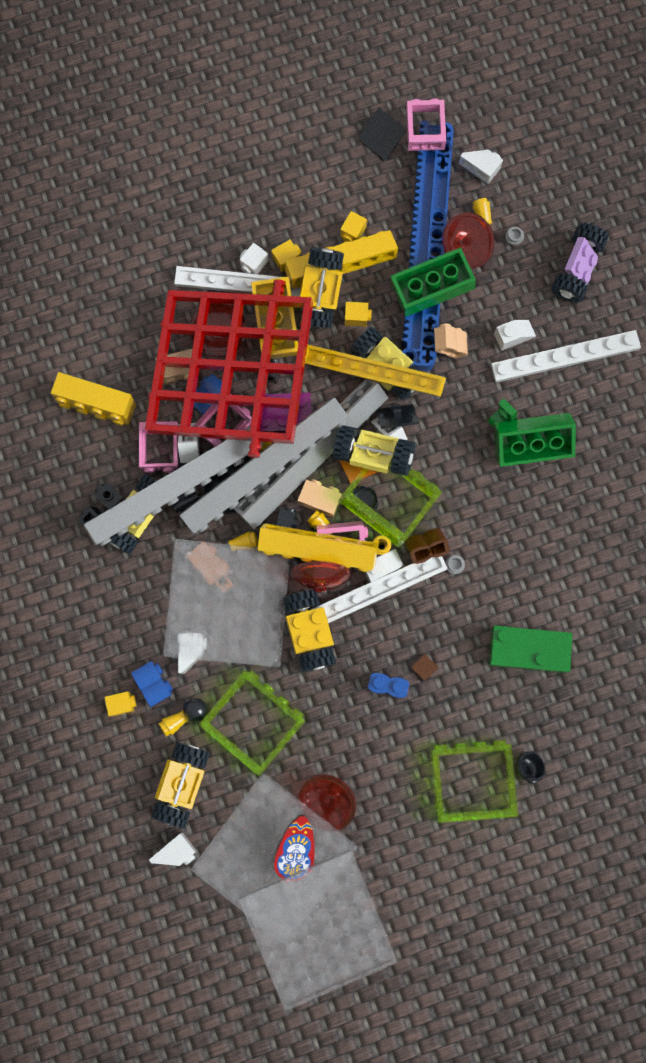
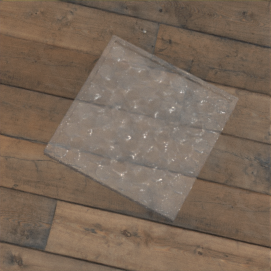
M175 539L163 657L280 667L285 620L283 598L287 596L290 558H284L281 554L276 553L274 555H266L263 551H259L258 548Z
M263 773L191 868V871L286 945L355 853L358 846ZM305 815L311 824L314 835V864L311 871L304 878L296 881L284 880L277 875L274 869L276 850L290 823L297 816Z
M351 849L239 897V902L285 1011L397 963Z

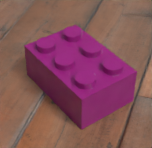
M291 393L265 394V397L291 399ZM301 393L297 424L311 414V393ZM263 407L260 432L286 433L289 409Z

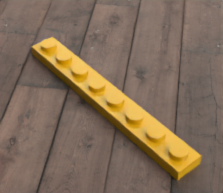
M312 345L307 346L305 360L307 365L441 397L446 380L445 377Z

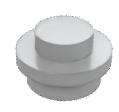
M519 227L509 228L505 235L506 241L511 245H519L524 239L523 231Z
M458 555L450 556L446 561L448 572L451 574L461 573L465 568L463 558Z

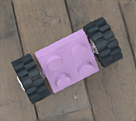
M584 222V224L580 223L577 225L572 237V242L575 243L564 269L567 274L559 273L556 275L551 287V292L555 296H559V299H564L566 302L568 300L570 303H581L588 289L587 283L590 281L593 268L597 264L598 256L596 253L602 252L609 237L607 231L599 228L598 225L593 226L592 223Z

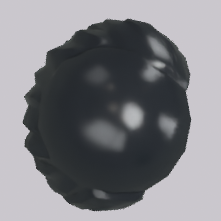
M357 486L350 492L349 504L356 513L369 515L377 510L378 500L374 490L365 486Z
M523 752L518 757L516 772L524 781L536 784L545 775V763L536 752Z

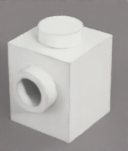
M255 243L248 250L245 249L240 255L241 269L248 274H258L269 261L268 253Z

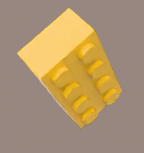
M289 276L251 282L253 294L273 295V282L279 279L285 281L284 294L282 296H292ZM255 305L258 328L266 327L269 306ZM278 306L275 329L297 330L293 307ZM259 339V340H260V347H261V354H262V347H263V340H264V339ZM273 340L271 358L297 355L298 341Z
M60 372L57 374L51 391L52 396L59 403L60 407L65 409L75 408L77 412L84 415L91 413L100 420L107 418L113 420L112 422L119 426L130 424L136 407L131 394Z

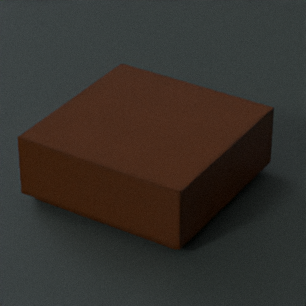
M426 654L411 667L424 682L439 668Z

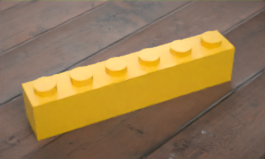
M390 230L380 231L368 237L363 236L351 242H343L334 247H326L327 249L344 253L342 269H340V271H343V274L396 259L398 252L397 244ZM310 252L285 261V272L287 277L289 276L292 289L302 286L305 265H310L308 264Z
M264 524L260 527L258 550L263 551L266 555H274L276 553L281 554L284 558L298 557L306 562L315 560L320 561V564L331 565L332 563L338 564L341 568L355 567L359 571L369 572L370 570L373 571L376 565L379 543Z

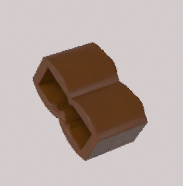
M440 528L430 529L423 535H413L404 541L413 564L424 563L431 557H441L450 551L447 539Z

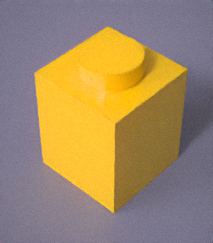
M351 211L340 229V237L345 242L361 238L367 227V219Z
M288 240L272 249L271 253L278 268L283 272L285 270V261L292 257H300L301 250L297 244H293L291 240Z
M346 302L345 326L367 327V321H371L372 309H368V303Z
M131 692L105 697L109 717L135 712L134 707L137 704L135 696L131 695Z

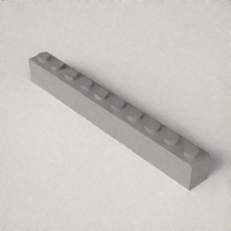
M365 379L340 404L348 414L345 426L358 428L388 399L378 382ZM337 426L330 430L332 433L323 440L319 438L315 441L316 446L309 451H306V449L302 451L299 459L293 463L290 461L284 465L285 469L277 475L273 473L269 476L270 480L262 487L260 485L256 486L253 489L255 491L247 498L244 497L233 508L246 524L252 529L259 526L311 473L333 453L335 438H337V432H339Z
M332 397L296 425L294 444H270L260 452V458L249 460L182 511L180 517L193 533L197 531L199 533L203 532L209 527L208 523L211 520H219L224 515L223 511L227 508L231 510L239 504L238 500L243 496L245 498L249 497L255 492L253 489L256 486L260 485L262 487L270 480L269 476L273 473L277 475L285 469L284 465L289 461L291 463L295 462L301 457L300 453L305 449L309 451L316 446L315 441L319 438L323 440L332 433L330 431L335 426L339 428L347 422L348 414L336 398Z
M251 426L246 428L245 431H250ZM231 439L224 441L85 523L83 527L95 546L98 544L101 547L112 541L110 539L111 536L116 533L118 536L129 531L127 527L134 523L135 526L145 521L144 517L150 513L152 516L162 511L161 506L166 503L168 506H171L179 501L178 496L183 493L185 496L196 491L194 487L198 484L204 486L212 481L210 477L217 474L219 477L228 471V466L233 464L236 467L244 462L243 458L250 451L249 444L251 441Z

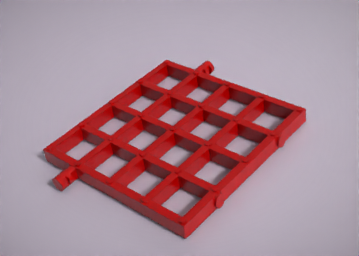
M279 279L273 282V295L168 290L164 318L161 321V335L152 389L149 393V407L145 430L149 434L251 441L249 444L250 451H248V456L251 458H260V442L294 444L314 303L312 297L282 296L284 294L285 281ZM177 301L200 302L196 325L173 323ZM210 303L234 304L231 326L207 325ZM244 305L269 306L265 328L241 327ZM278 306L303 308L300 330L275 329ZM171 334L195 335L191 358L167 357ZM205 336L229 337L226 360L201 359ZM239 338L264 339L260 362L235 361ZM273 340L299 341L296 364L270 363ZM166 367L189 368L186 392L162 390ZM199 369L224 370L220 394L196 392ZM234 371L259 372L255 396L230 395ZM268 373L294 375L291 399L265 397ZM160 400L184 402L180 426L156 424ZM194 402L219 404L215 428L190 427ZM228 405L254 406L250 431L225 429ZM263 407L289 409L286 433L260 432Z

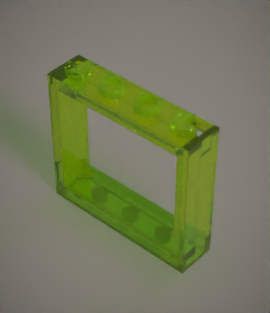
M363 468L338 501L400 548L441 495L442 491L439 490L437 485L430 483L420 472L412 468L407 476L402 475L430 497L403 533L352 493L370 470Z
M244 670L201 721L199 726L255 774L261 776L305 723V720L302 719L305 715L297 708L294 711L289 708V702L282 696L276 697L273 694L275 690L267 683L263 686L258 681L260 677L252 670L249 673ZM246 680L296 721V724L261 766L210 723Z
M505 740L494 741V745L486 746V742H475L474 747H466V743L454 744L455 748L447 749V745H436L435 750H430L436 819L438 823L518 817L511 744H506ZM504 750L510 808L444 813L438 755Z

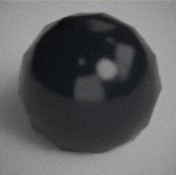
M191 698L185 703L183 714L189 722L202 721L208 714V707L202 699Z

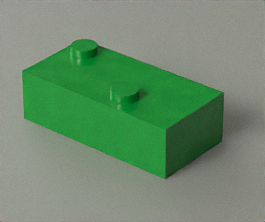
M461 248L391 275V286L405 317L474 290L476 279Z
M570 413L494 423L495 456L500 467L575 457L576 423Z
M493 626L491 628L488 666L569 673L573 633Z

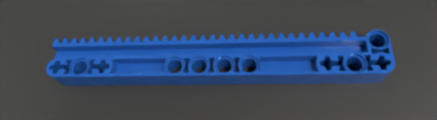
M429 121L421 122L419 135H440V125L428 124ZM445 122V150L447 152L442 153L439 150L418 151L408 269L436 258L431 255L432 252H437L439 256L444 254L454 132L453 126ZM441 163H444L443 169L440 167ZM438 217L442 219V221L437 222L434 220V218ZM439 235L441 238L434 239L432 236ZM440 303L407 317L404 315L402 346L406 349L402 352L413 359V363L409 368L415 365L421 371H430L434 367L437 353L435 351L434 328L439 327ZM428 323H431V332H427ZM431 340L433 344L428 346L424 344V341ZM426 353H429V363H425Z

